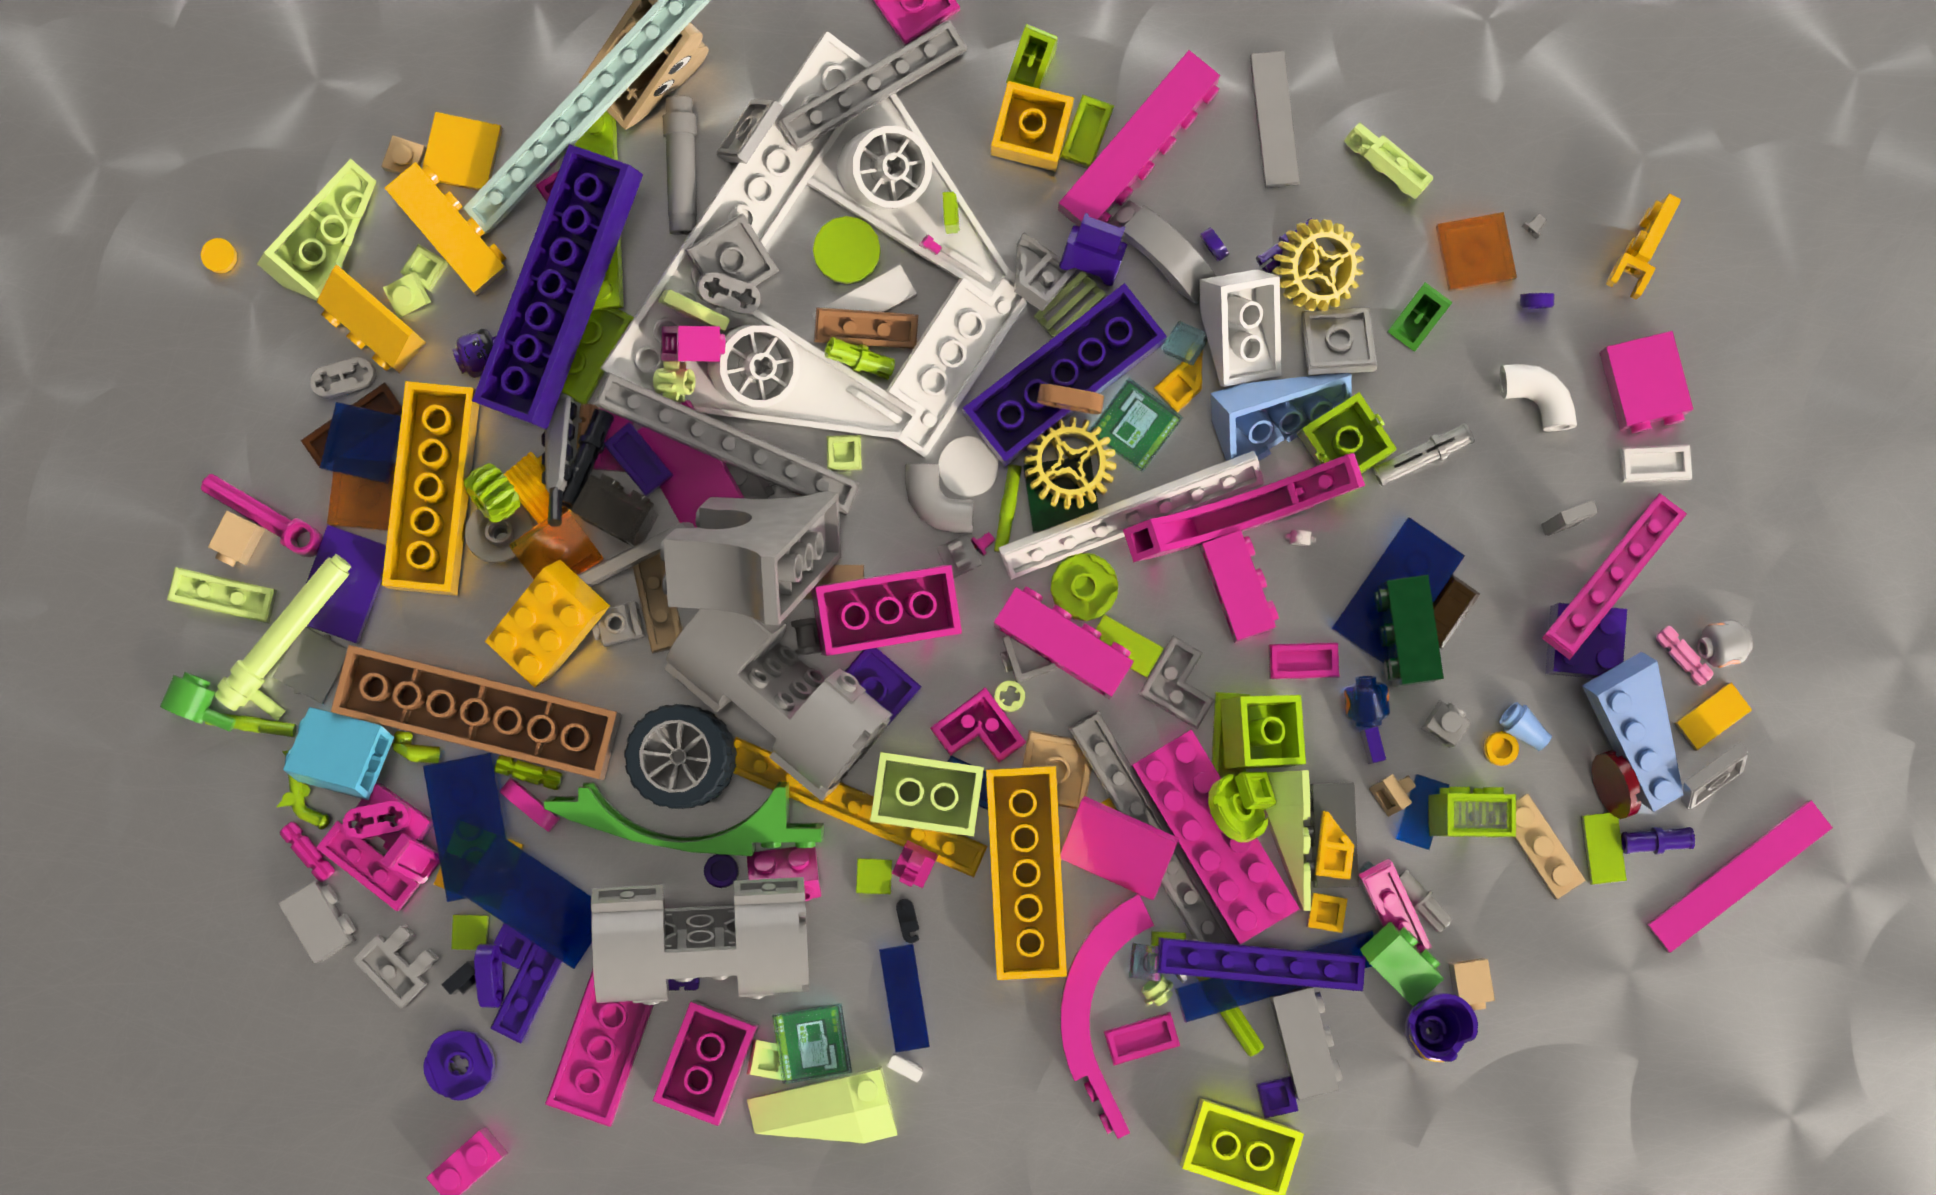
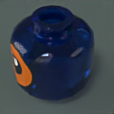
M1376 676L1355 677L1356 683L1348 685L1344 691L1346 717L1351 721H1355V726L1357 727L1382 725V720L1386 719L1390 714L1388 686L1384 683L1376 682Z

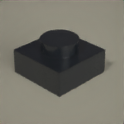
M473 960L467 961L441 984L450 995L457 994L459 991L464 995L476 985Z

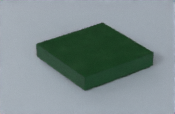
M1080 457L1072 460L1069 458L1065 459L1064 464H1061V468L1070 466L1072 470L1077 471L1075 466L1079 462ZM1091 457L1082 465L1083 471L1086 474L1085 478L1089 483L1094 479ZM1058 460L1042 462L1044 473L1051 469V466L1057 463ZM1023 465L1033 533L1044 531L1099 510L1098 501L1096 500L1092 504L1086 496L1083 497L1084 506L1080 509L1077 507L1075 499H1071V505L1068 510L1064 509L1065 499L1063 498L1058 499L1055 507L1051 506L1050 503L1053 497L1051 493L1043 500L1039 498L1040 492L1044 489L1042 485L1037 489L1032 490L1030 488V483L1037 479V476H1025V470L1034 467V465ZM1060 477L1051 481L1063 489H1079L1078 485H1075L1068 477Z

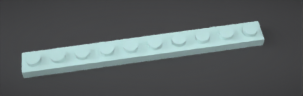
M658 0L463 207L485 233H490L565 155L568 145H574L711 0Z

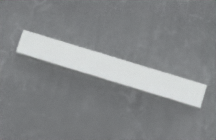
M1254 451L1001 546L999 551L1009 579L1017 578L1064 560L1069 556L1080 554L1125 536L1123 529L1143 521L1208 505L1264 484L1258 457Z

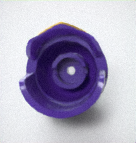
M1438 994L1419 1002L1410 1010L1405 1022V1036L1415 1055L1421 1059L1433 1062L1454 1061L1457 1059V1053L1464 1046V1043L1474 1040L1478 1033V1020L1474 1010L1463 998L1453 994Z

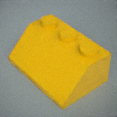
M338 265L332 269L317 300V303L325 309L321 315L336 328L342 323L349 329L350 332L346 337L361 350L365 345L375 352L372 359L385 371L392 367L400 374L426 342Z

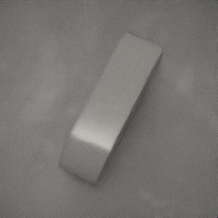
M709 272L703 274L696 283V292L701 300L736 313H753L761 303L760 292L754 285L720 273ZM713 278L717 279L716 285L726 289L725 295L713 293L712 297H709V291L704 288L705 282H712ZM745 289L749 290L748 296L753 298L752 304H745L744 308H741V301L732 298L731 294L732 292L744 293Z
M354 357L316 369L311 375L310 386L318 396L325 399H333L371 387L376 379V370L365 358ZM358 365L364 370H368V373L363 375V381L361 382L355 377L346 379L347 375L356 372V366ZM326 374L331 379L340 378V381L330 384L331 390L329 391L319 387V383L324 381L323 376Z

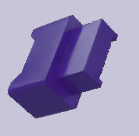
M1085 213L1081 225H1074L1072 227L1059 267L1063 270L1076 268L1099 276L1104 284L1113 286L1127 248V244L1121 241L1125 227L1121 226L1120 228L1091 218L1089 214Z

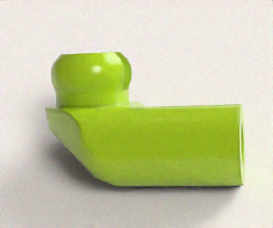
M395 732L394 743H392L395 752L411 762L439 763L440 747L411 744L413 738L411 732Z

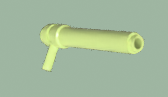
M337 554L332 558L328 557L246 657L234 664L230 669L231 675L228 678L224 677L217 685L218 690L214 694L223 705L236 711L240 706L244 707L251 700L276 721L281 718L286 710L261 692L259 688L265 682L264 677L349 576L348 570L351 568V565Z

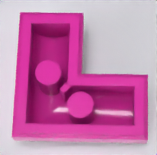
M986 687L930 728L950 756L977 736L980 737L998 763L1026 744V741Z

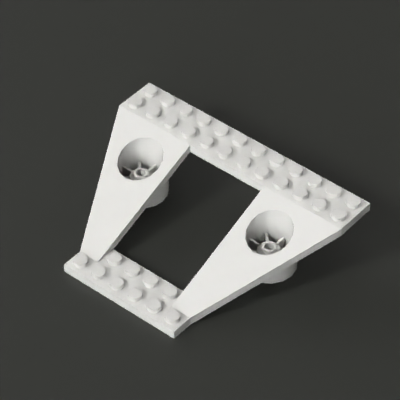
M824 32L779 99L778 103L784 108L748 163H737L600 369L607 374L610 372L655 392L653 387L654 373L658 368H664L663 361H661L662 326H707L658 302L663 291L672 290L728 317V320H730L726 330L720 331V334H725L726 339L725 354L720 355V362L679 361L686 362V369H691L695 374V389L692 394L685 395V400H690L696 411L706 414L894 438L920 457L925 458L1027 301L1014 292L1015 273L1009 270L896 93L795 151L778 124L779 119L872 65L829 32ZM874 137H879L881 152L875 155L865 146ZM886 138L899 144L895 152L888 151ZM903 150L907 152L911 162H908L907 158L901 154ZM863 153L871 159L870 169L860 171V157ZM886 163H889L891 167L890 173L887 172L888 166ZM910 165H912V180L905 177ZM870 173L875 180L870 190L864 185L860 174ZM898 180L908 186V189L899 198H897L894 184ZM807 184L957 278L958 282L885 391L841 362L826 358L825 352L759 310L749 314H740L701 300L696 292V283L701 275L685 249L741 213L745 215L765 247ZM880 184L888 186L890 201L874 196ZM954 191L958 200L960 231L958 233L946 234L942 192ZM926 235H930L934 238L933 241L942 247L937 255L919 246ZM705 283L704 288L709 291L708 296L712 297L713 294ZM737 298L741 301V308H744L745 304H748L740 298ZM753 332L770 340L763 351L756 349ZM747 335L750 350L741 353L733 345L741 337ZM774 345L778 348L782 359L775 360L768 354ZM730 351L740 357L738 368L727 369V358ZM755 360H758L760 363V369L757 372H754L756 369L753 365ZM783 363V374L781 379H779L774 374L777 364ZM740 372V375L744 378L737 390L730 382L729 373ZM772 379L778 385L769 394L765 395L763 381ZM749 382L757 383L759 398L750 399L741 395Z

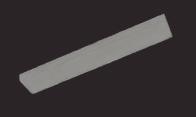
M948 20L779 119L778 124L795 151H798L967 50V46L951 21Z

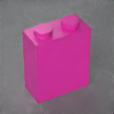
M1673 331L1607 346L1599 352L1620 431L1629 428L1632 434L1646 431L1652 428L1651 423L1662 420L1665 426L1685 421L1684 415L1694 410Z

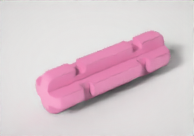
M1671 626L1659 632L1656 636V641L1664 649L1667 647L1670 650L1668 654L1686 673L1690 672L1692 674L1690 677L1697 685L1701 686L1711 679L1713 671L1706 663H1700L1701 658L1684 639L1679 640L1677 638L1679 634Z

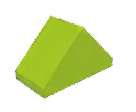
M1026 24L1006 83L1011 81L1040 89L1056 53L1058 36Z

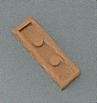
M816 307L814 342L828 343L831 337H836L852 345L862 344L865 346L914 349L917 342L919 315Z

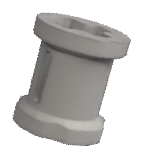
M807 618L791 621V626L796 631L798 645L795 653L798 656L821 653L816 619Z

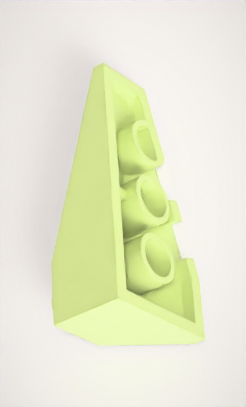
M350 158L269 246L259 259L257 265L283 287L317 300L332 269L336 265L340 268L343 266L344 259L351 246L361 217L364 214L376 180Z
M1309 770L1267 772L1277 804L1264 810L1265 818L1268 817V826L1297 904L1301 911H1311L1310 863L1306 862L1305 856L1309 855L1311 837L1308 827H1304V820L1310 817Z
M882 1067L747 1099L755 1134L867 1143L898 1135Z

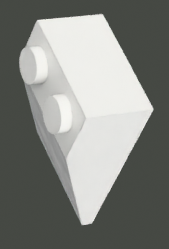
M1256 269L1199 279L1200 313L1220 386L1226 387L1282 376L1280 277Z

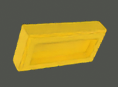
M1730 682L1674 724L1692 748L1697 751L1752 711V709L1732 682Z

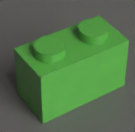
M1390 921L1360 951L1369 964L1414 1007L1444 980L1437 969L1440 962L1428 949L1421 952L1415 946L1418 940L1406 927L1399 930Z

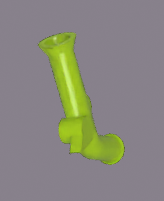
M282 751L286 757L288 751ZM288 774L290 792L282 796V800L277 807L291 806L298 818L317 826L321 830L325 829L330 822L329 816L305 805L304 797H307L311 791L309 785L296 781Z

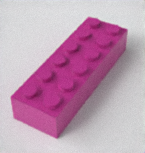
M1192 729L1131 765L1173 836L1179 838V846L1238 944L1241 945L1300 909L1258 838L1250 842H1237L1227 837L1218 828L1211 815L1208 799L1213 783L1220 780L1221 777Z

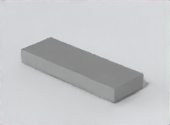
M1594 500L1560 512L1542 523L1541 526L1545 535L1550 536L1582 523L1596 515L1598 510Z

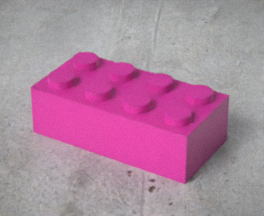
M951 565L814 586L811 590L821 655L824 656L962 633Z
M1025 586L1023 591L1016 587L995 619L994 627L1050 663H1055L1058 668L1110 700L1134 662L1128 658L1131 652L1116 642H1113L1111 646L1099 639L1102 634L1086 623L1080 628L1070 621L1072 615L1061 607L1054 605L1050 609L1041 603L1043 597L1029 587Z

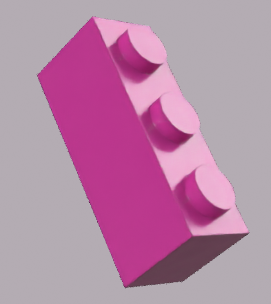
M662 326L661 361L720 362V355L725 354L726 339L725 334H720V326Z
M1239 530L1202 543L1200 550L1234 643L1273 630L1276 627L1274 621L1278 620L1279 617L1273 601L1267 602L1263 588L1267 587L1261 568L1255 570L1251 556L1255 555V550L1250 537H1243L1242 531Z

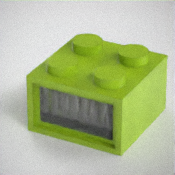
M1470 787L1439 788V794L1428 795L1429 836L1516 837V794H1504V787L1473 788V794H1470Z

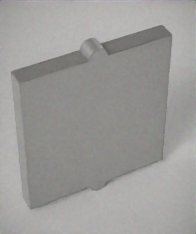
M305 627L288 648L273 678L292 687L295 694L303 693L324 704L342 671L347 648L332 641L330 635L325 634L322 636Z

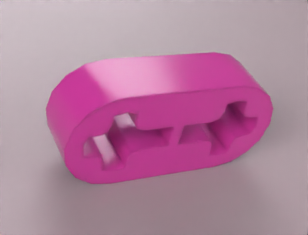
M511 777L500 789V793L548 832L561 819L557 814L544 809L542 801Z
M387 801L356 807L345 814L343 828L350 837L356 839L396 833L405 830L409 826L411 812L406 804L399 801ZM392 807H395L396 811L403 814V818L397 820V826L395 827L393 822H381L380 816L391 813ZM359 813L362 818L374 819V824L363 826L362 833H360L358 828H352V822L357 820V814Z

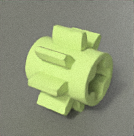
M663 361L664 368H658L653 376L654 390L657 394H663L662 396L675 402H685V395L692 394L695 389V374L691 369H686V362Z

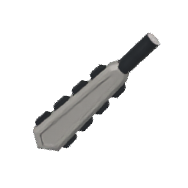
M564 393L560 394L549 426L541 435L542 446L545 447V452L542 454V465L545 467V471L542 473V483L549 492L548 524L553 527L562 524L563 492L567 486V481L571 478L572 468L569 466V461L573 458L571 441L575 437V426L572 424L577 415L575 400Z

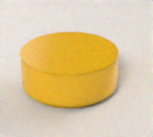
M214 238L206 242L202 247L201 260L210 271L222 274L230 271L235 266L237 251L227 240Z
M1504 731L1490 734L1483 743L1485 758L1496 766L1512 763L1519 753V744L1516 738Z

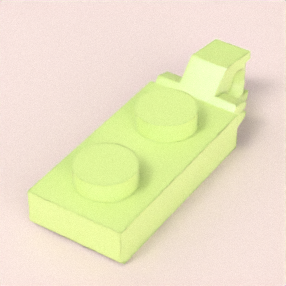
M1360 122L1344 140L1354 153H1360L1361 156L1370 162L1375 170L1384 173L1396 183L1400 191L1414 199L1433 180V176L1388 138L1384 135L1378 138Z

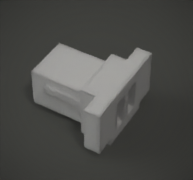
M1539 213L1530 223L1525 221L1522 227L1537 239L1541 235L1539 230L1547 219Z

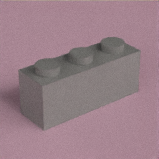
M1307 986L1269 996L1295 1098L1301 1100L1339 1090L1337 1081L1343 1080L1338 1060L1332 1061L1328 1048L1334 1046L1329 1026L1323 1027L1320 1013L1325 1012L1321 993H1314L1313 987Z

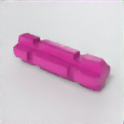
M290 822L279 832L286 843L292 844L290 848L307 868H312L311 873L318 881L323 882L333 875L335 870L332 865L322 859L324 857L307 835H302L303 830L297 823Z

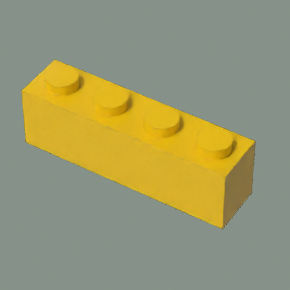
M415 162L389 183L385 189L477 296L507 271L506 267L502 264L507 258L494 243L490 247L485 244L480 238L485 232L472 217L467 221L462 217L458 210L463 206L449 191L444 195L439 190L436 184L440 182V179L427 165L422 169Z

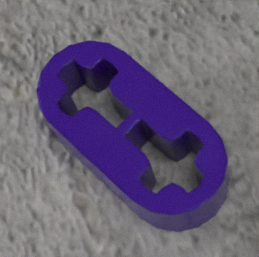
M479 944L474 956L478 1003L480 1007L499 1008L504 998L501 951L497 944Z

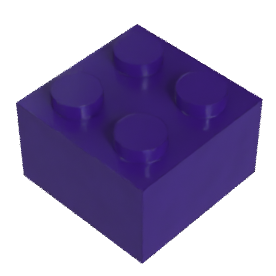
M1557 603L1550 606L1549 628L1567 608L1568 603ZM1611 608L1570 660L1548 644L1545 674L1596 678L1624 662L1627 609Z

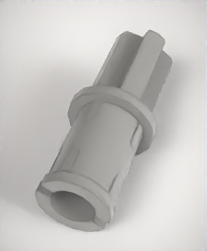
M1408 869L1399 875V878L1414 910H1417L1435 931H1443L1450 925L1452 918L1431 896L1433 892L1431 890L1427 892L1409 873L1410 871Z

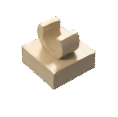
M1392 774L1371 786L1369 790L1389 817L1412 803L1407 793L1414 789L1416 785L1409 775L1397 781Z

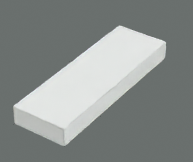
M898 265L823 308L889 312L916 297L917 293L901 265ZM816 312L812 313V316H813L814 320H815Z

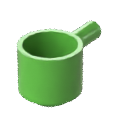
M184 672L183 677L173 675L160 705L161 708L200 724L205 721L229 732L232 731L236 723V719L209 708L216 693L209 689L211 682Z

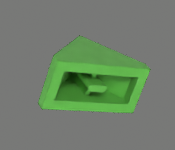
M1424 282L1388 330V333L1415 352L1450 307L1452 301Z

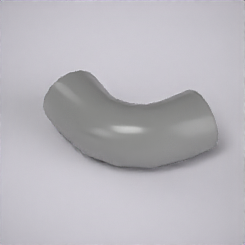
M905 464V485L908 501L918 517L937 530L972 534L973 499H952L944 495L939 485L938 464Z

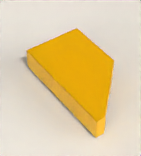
M1200 345L1153 389L1176 414L1202 390L1203 348Z
M1322 811L1314 875L1350 880L1354 844L1335 822L1331 814L1327 811Z

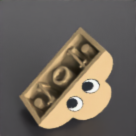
M634 0L579 83L588 76L658 0ZM690 22L607 109L608 113L625 130L641 121L657 106L664 96L679 88L697 71L709 51L708 47L702 42L703 34Z

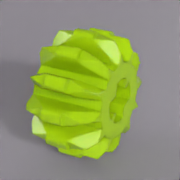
M488 463L482 467L480 466L472 471L464 480V486L466 487V492L471 497V501L474 502L484 517L488 518L491 522L497 523L505 518L507 519L520 507L519 495L514 490V486L503 475L501 470L493 464Z

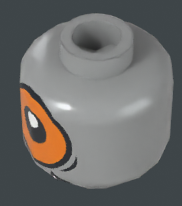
M1735 620L1707 625L1702 631L1701 638L1698 640L1700 656L1704 659L1706 658L1710 665L1718 668L1744 662L1753 648L1750 631Z

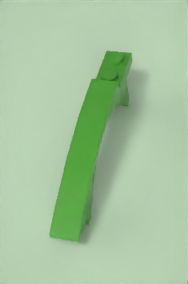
M594 782L583 783V787L578 788V796H550L544 801V809L573 822L630 841L693 853L753 856L756 851V843H761L763 848L781 847V842H795V847L812 848L816 847V842H822L824 838V823H790L789 782H779L762 806L740 823L728 829L702 836H672L646 829L616 810L601 794Z

